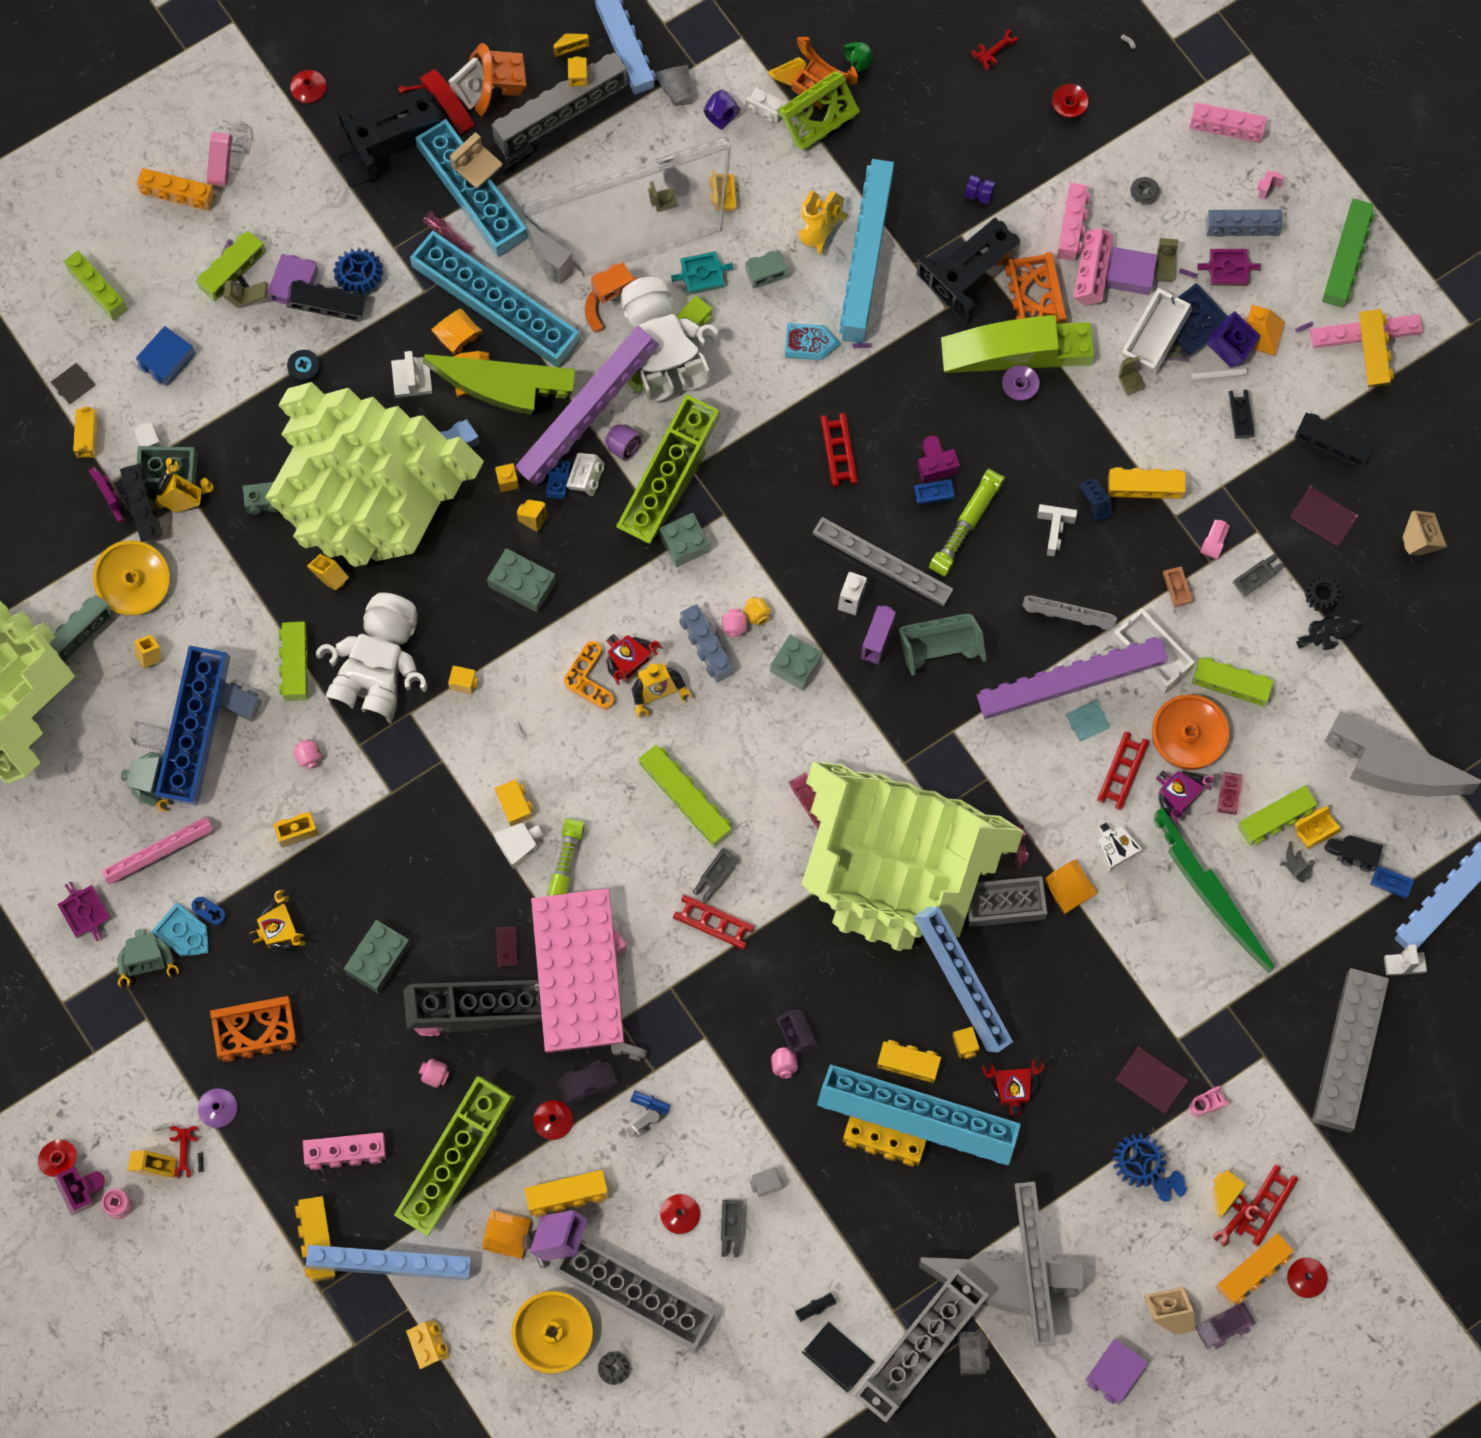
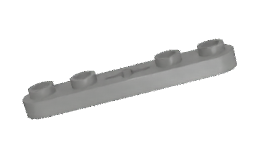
M1025 596L1023 601V607L1028 612H1039L1048 617L1056 616L1074 620L1088 626L1096 625L1105 630L1114 628L1117 622V617L1110 613L1045 598Z

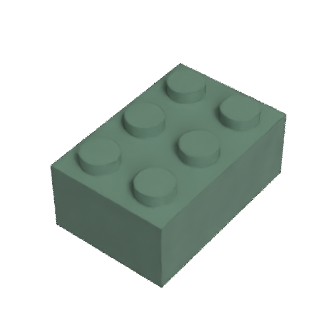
M138 446L137 463L142 462L150 490H156L161 475L167 470L166 460L168 458L172 460L171 465H174L177 460L179 466L178 470L172 472L171 475L177 474L190 483L196 484L198 455L194 447Z
M507 548L487 578L488 587L537 613L557 582L556 574Z
M376 920L344 967V971L353 979L379 994L410 948V941Z

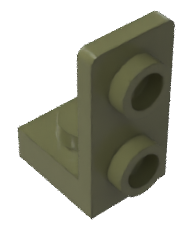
M654 181L650 182L651 188H648L651 206H655L657 212L678 207L673 188L656 192Z
M1159 239L1156 281H1174L1178 239Z
M232 280L226 281L224 298L237 308L266 299L268 283L264 281L241 288Z
M1138 356L1124 359L1120 366L1118 379L1126 396L1144 390V385L1137 372L1140 361Z

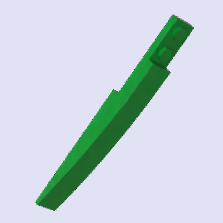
M1163 808L1157 810L1154 815V822L1159 829L1162 828L1167 843L1169 845L1172 844L1168 853L1181 873L1233 938L1268 973L1272 972L1275 966L1212 869L1206 872L1203 871Z

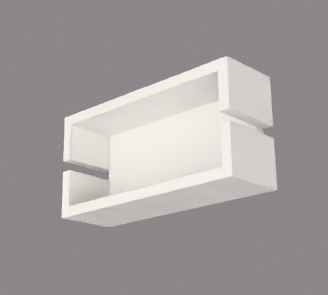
M1158 288L1123 348V358L1138 356L1141 367L1156 374L1192 312L1191 304L1177 297L1174 300L1173 295Z
M1141 608L1129 619V622L1126 621L1114 632L1112 640L1123 650L1132 643H1138L1139 645L1152 637L1161 638L1168 657V663L1144 670L1143 672L1163 693H1166L1177 683L1178 679H1182L1192 670L1195 662Z

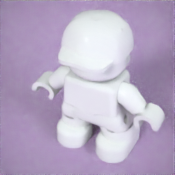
M658 277L638 278L626 285L621 294L623 315L628 318L631 326L634 328L637 325L640 326L660 344L641 367L640 378L649 402L662 401L673 394L674 387L667 370L676 368L679 372V380L684 390L691 391L706 385L709 381V368L704 356L698 352V348L688 337L693 339L697 337L698 343L702 348L705 346V339H703L705 335H711L714 340H718V331L714 326L708 324L700 328L699 325L691 320L678 319L676 315L672 314L673 299L670 291L663 280Z
M377 593L368 603L365 609L366 614L363 618L364 630L368 635L348 636L335 644V648L329 644L321 645L316 651L317 658H323L324 654L332 653V658L329 661L332 667H334L340 655L341 657L349 655V659L342 665L337 674L338 676L335 677L333 683L328 688L325 696L328 704H331L333 699L348 704L353 709L357 696L365 699L361 708L362 712L366 710L377 712L385 716L388 723L391 724L397 709L398 672L400 671L406 677L404 683L406 690H410L411 683L417 680L421 682L420 689L425 692L427 690V683L423 675L417 673L412 656L402 651L399 645L408 641L416 629L418 616L415 605L411 601L395 594Z

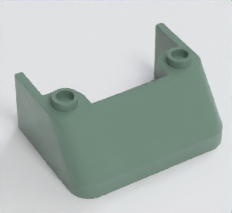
M962 614L907 625L899 629L906 665L911 675H915V669H919L925 664V659L959 652L967 658H974L980 655L982 661H987L983 632L971 614Z

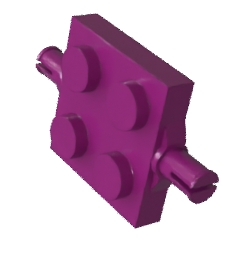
M1210 249L1209 263H1197L1198 271L1208 270L1211 285L1247 286L1249 271L1261 270V263H1249L1247 249Z
M92 467L89 469L94 483H97L110 506L111 513L116 517L118 523L124 522L125 518L121 512L123 506L107 476L102 477L100 471H97L96 467Z
M68 882L71 888L68 884H65V887L70 895L64 901L57 904L76 938L91 932L95 940L100 941L99 938L103 939V936L98 928L103 923L109 921L111 917L92 885L77 891L73 882Z

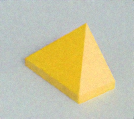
M565 33L553 45L555 57L588 47V34Z
M798 57L767 73L773 79L791 86L792 80L801 68L805 69L806 62Z

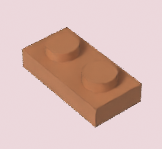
M1182 566L1163 571L1162 574L1173 607L1191 604L1193 599Z

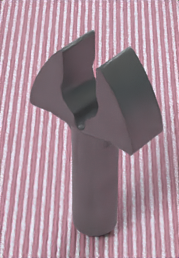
M531 1231L529 1233L534 1240L536 1231ZM525 1234L523 1235V1249H531L533 1242H531L529 1235ZM536 1257L541 1269L548 1266L546 1261Z

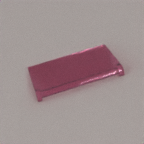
M1310 486L1290 518L1338 547L1359 515Z
M1140 1047L1136 1049L1116 1078L1118 1082L1164 1114L1188 1081Z

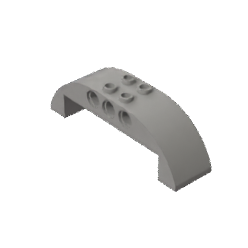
M957 1268L854 1396L884 1422H887L989 1294Z

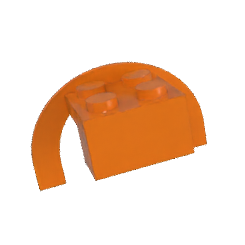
M797 38L799 49L810 63L805 70L801 68L792 80L791 87L793 92L798 95L802 94L834 71L844 74L847 85H855L858 82V75L853 66H851V71L848 70V73L839 71L816 54L811 47L810 38ZM827 94L823 96V100H828V99H830V98H826V97H827ZM818 101L813 103L819 109H822L825 105Z
M480 43L471 54L470 61L473 58L479 59L481 57L483 64L482 92L475 105V110L480 116L483 117L488 109L492 87H502V95H521L526 87L523 53L490 51L485 43Z
M624 262L614 264L603 273L598 272L591 278L592 291L585 303V317L594 333L604 330L596 314L598 300L603 304L621 295L626 285L638 279V277L630 274Z

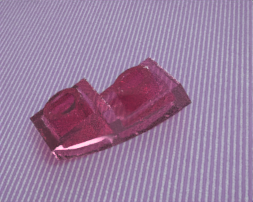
M1222 773L1217 812L1237 814L1242 780L1241 774Z
M1016 823V826L1023 830L1024 825ZM1023 832L1020 843L1024 842L1026 832ZM1019 844L1017 853L1013 852L1017 868H1021L1022 863L1027 862L1029 852H1026L1027 845Z
M516 926L496 927L498 967L517 966Z

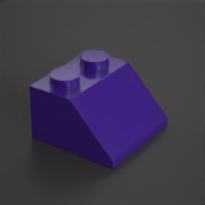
M1234 311L1212 332L1206 344L1232 368L1246 359L1260 338V335Z

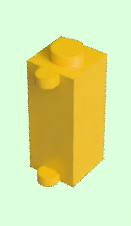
M91 407L76 409L73 451L77 458H95L98 415L95 409Z

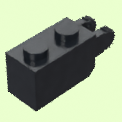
M1351 835L1345 837L1343 841L1331 838L1324 846L1325 851L1337 856V861H1340L1342 865L1349 867L1353 865L1359 867L1364 872H1374L1376 870L1383 849V845Z

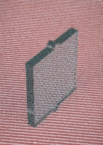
M1096 700L1066 713L1071 724V730L1075 731L1080 742L1110 728L1104 716L1105 712L1101 711Z

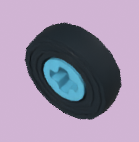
M303 349L294 352L287 362L289 375L292 379L301 383L314 380L321 368L319 358L310 350ZM302 362L308 364L306 369L301 367Z

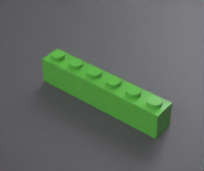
M1352 199L1322 302L1343 308L1345 302H1349L1352 294L1349 288L1354 286L1357 277L1354 275V271L1359 270L1361 259H1358L1359 254L1364 253L1366 244L1363 241L1364 238H1368L1371 229L1368 227V224L1373 222L1375 212L1372 211L1374 204Z

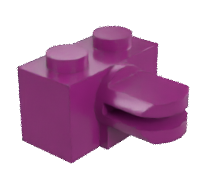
M936 436L925 438L922 447L926 457L918 459L917 464L922 483L925 484L958 474L960 465L955 450L943 452L941 443Z
M72 1167L56 1175V1185L71 1216L90 1208L92 1201L89 1195L101 1190L104 1186L105 1178L102 1173L94 1171L80 1177L76 1167Z

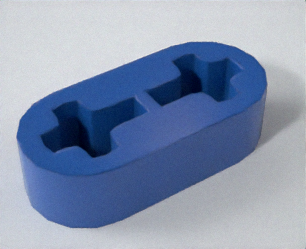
M197 897L192 901V910L199 917L214 926H220L225 922L226 914L216 904L204 897ZM204 902V906L207 908V911L203 909H199L198 911V907L196 905L198 903L202 904ZM211 911L215 914L220 912L221 919H215L214 921V917L210 914Z

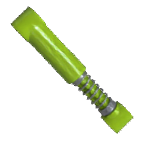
M987 469L980 485L957 520L958 524L957 528L954 529L955 532H952V536L949 537L947 545H944L941 552H937L928 567L929 569L943 577L948 575L954 564L955 552H958V547H961L960 544L963 543V539H966L965 536L968 535V532L974 530L994 495L1000 490L1005 480L1004 476L991 469Z
M565 818L562 829L563 846L561 847V856L558 857L560 861L557 862V871L552 874L547 896L568 893L571 881L569 877L570 865H572L571 861L574 859L575 846H577L578 841H581L585 827V822Z

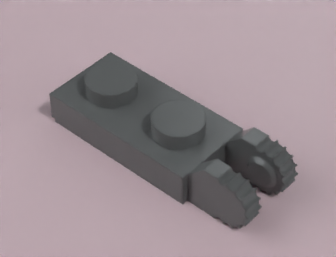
M1273 554L1233 580V584L1245 597L1274 577L1285 565L1280 563L1271 569L1268 565L1277 559V555Z
M722 848L703 873L692 893L697 895L704 884H707L710 888L702 898V900L707 902L739 859Z
M722 1200L721 1257H726L727 1241H735L733 1255L734 1257L739 1256L742 1223V1201Z

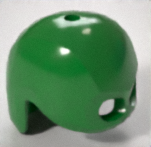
M853 42L844 46L846 59L851 61V66L855 68L856 72H864L871 67L873 61L872 51L866 43Z

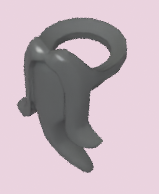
M1289 841L1286 851L1288 862L1283 861L1280 866H1285L1298 881L1304 883L1305 880L1311 878L1312 866L1315 862L1310 860L1305 863L1300 856L1301 850L1294 857L1291 852L1292 842Z

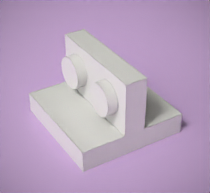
M477 58L469 61L448 81L451 89L460 98L466 109L470 110L477 104L482 92L483 66Z
M412 351L404 352L405 359L391 361L395 398L432 394L430 368L423 364L424 357H413Z

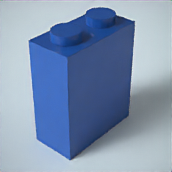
M164 326L140 352L136 360L138 368L142 372L150 373L158 384L162 382L168 386L196 353L192 345Z

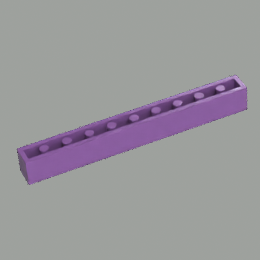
M637 325L519 461L515 468L534 485L537 486L541 483L549 471L557 465L558 461L570 450L575 441L581 438L582 433L594 423L595 418L606 409L608 403L619 394L622 387L631 380L635 372L644 365V362L656 351L660 344Z
M1152 637L1139 645L1138 643L1129 644L1123 650L1119 648L1110 650L1107 655L1101 656V654L1091 656V660L1084 662L1083 660H1077L1072 662L1071 666H1058L1049 673L1042 671L1029 679L1028 677L1019 678L1013 684H1009V682L1000 684L994 690H991V688L981 690L980 694H977L984 720L1167 664L1168 657L1162 639Z

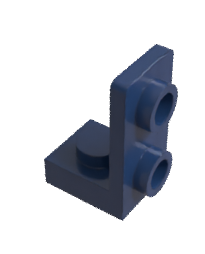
M1096 478L1079 484L1080 490L1091 503L1093 519L1096 522L1113 516L1111 499Z

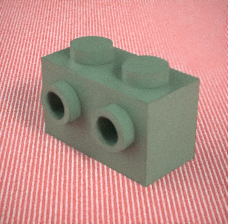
M780 250L776 252L770 251L761 257H752L745 262V270L752 288L787 277L788 269Z
M274 482L243 486L244 505L247 513L256 515L263 511L278 512L265 498Z

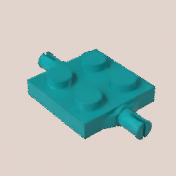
M714 251L680 258L682 271L679 274L671 275L672 283L683 280L688 294L724 287L723 272L734 269L732 262L721 265L717 253Z

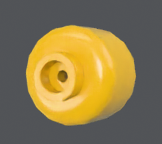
M752 597L746 601L743 611L751 624L761 626L770 620L771 610L764 598Z

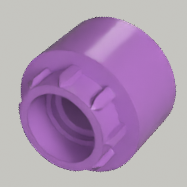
M627 424L613 426L606 436L608 450L623 461L632 459L639 451L643 442V435Z

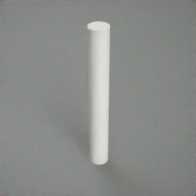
M1236 368L1191 373L1190 378L1193 381L1247 375V369Z

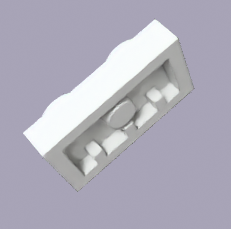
M756 87L752 95L746 98L745 108L753 114L757 113L763 116L769 122L778 123L781 116L777 110L787 103Z
M578 453L566 487L570 490L585 491L589 496H594L605 463L597 455Z

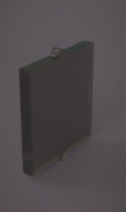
M77 363L51 381V384L58 391V395L62 396L69 405L96 386L88 377V373L84 372Z

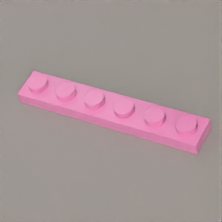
M1420 314L1386 319L1387 324L1384 325V332H1388L1389 338L1423 333ZM1360 322L1310 329L1313 348L1362 342Z
M205 816L103 869L102 873L108 885L116 883L122 877L130 873H136L147 864H153L157 859L172 854L176 849L188 846L197 838L207 836L213 831V828Z

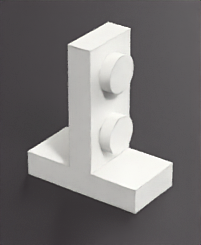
M1039 505L1037 518L1052 520L1047 555L1054 556L1055 551L1060 549L1061 539H1058V533H1062L1064 522L1075 523L1077 510Z
M1416 944L1408 945L1401 954L1384 956L1386 976L1427 972L1424 952L1417 953Z

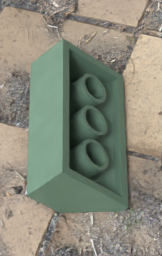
M94 595L83 603V607L79 611H74L65 624H61L55 630V638L49 644L58 652L59 657L64 663L113 616L109 604Z

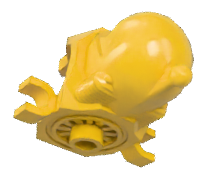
M811 190L802 203L800 216L805 221L806 226L804 229L799 230V239L805 246L817 248L818 254L823 253L824 243L832 233L834 225L840 219L847 221L849 214L842 212L844 197L830 191L824 202L820 200L818 193Z

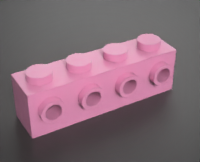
M1195 102L1189 128L1261 143L1267 117Z
M1070 183L1057 258L1075 261L1077 253H1081L1082 242H1079V238L1084 235L1085 226L1082 225V220H1086L1088 209H1084L1085 203L1089 204L1090 193L1087 192L1088 185Z
M1103 228L1087 231L1084 236L1074 299L1085 306L1100 303L1103 300L1113 242V235Z
M383 1132L303 1140L304 1164L307 1168L310 1167V1170H320L322 1166L329 1165L330 1168L342 1167V1164L350 1163V1166L362 1165V1162L370 1161V1164L382 1163V1160H386L385 1136Z

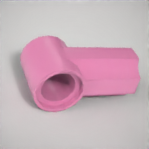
M1215 520L1200 553L1218 560L1230 525L1222 520Z

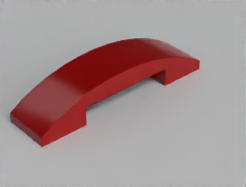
M435 69L420 78L427 91L434 96L446 113L459 136L475 127L454 91Z

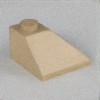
M1415 510L1411 512L1403 535L1406 551L1410 555H1423L1446 548L1447 545L1435 513Z
M1184 1287L1144 1295L1154 1323L1175 1335L1195 1331L1194 1311Z

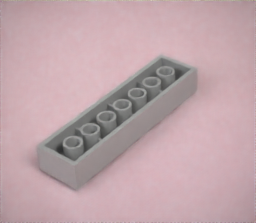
M615 52L605 55L599 62L587 66V86L569 87V80L559 82L553 89L544 91L536 99L527 101L519 109H513L507 116L495 120L492 124L495 143L504 156H507L512 149L519 148L527 141L529 143L535 141L628 86L627 68Z
M1352 968L1346 973L1312 1123L1348 1133L1354 1130L1389 978Z
M582 1239L576 1256L560 1258L554 1268V1273L693 1352H696L715 1318L713 1312Z

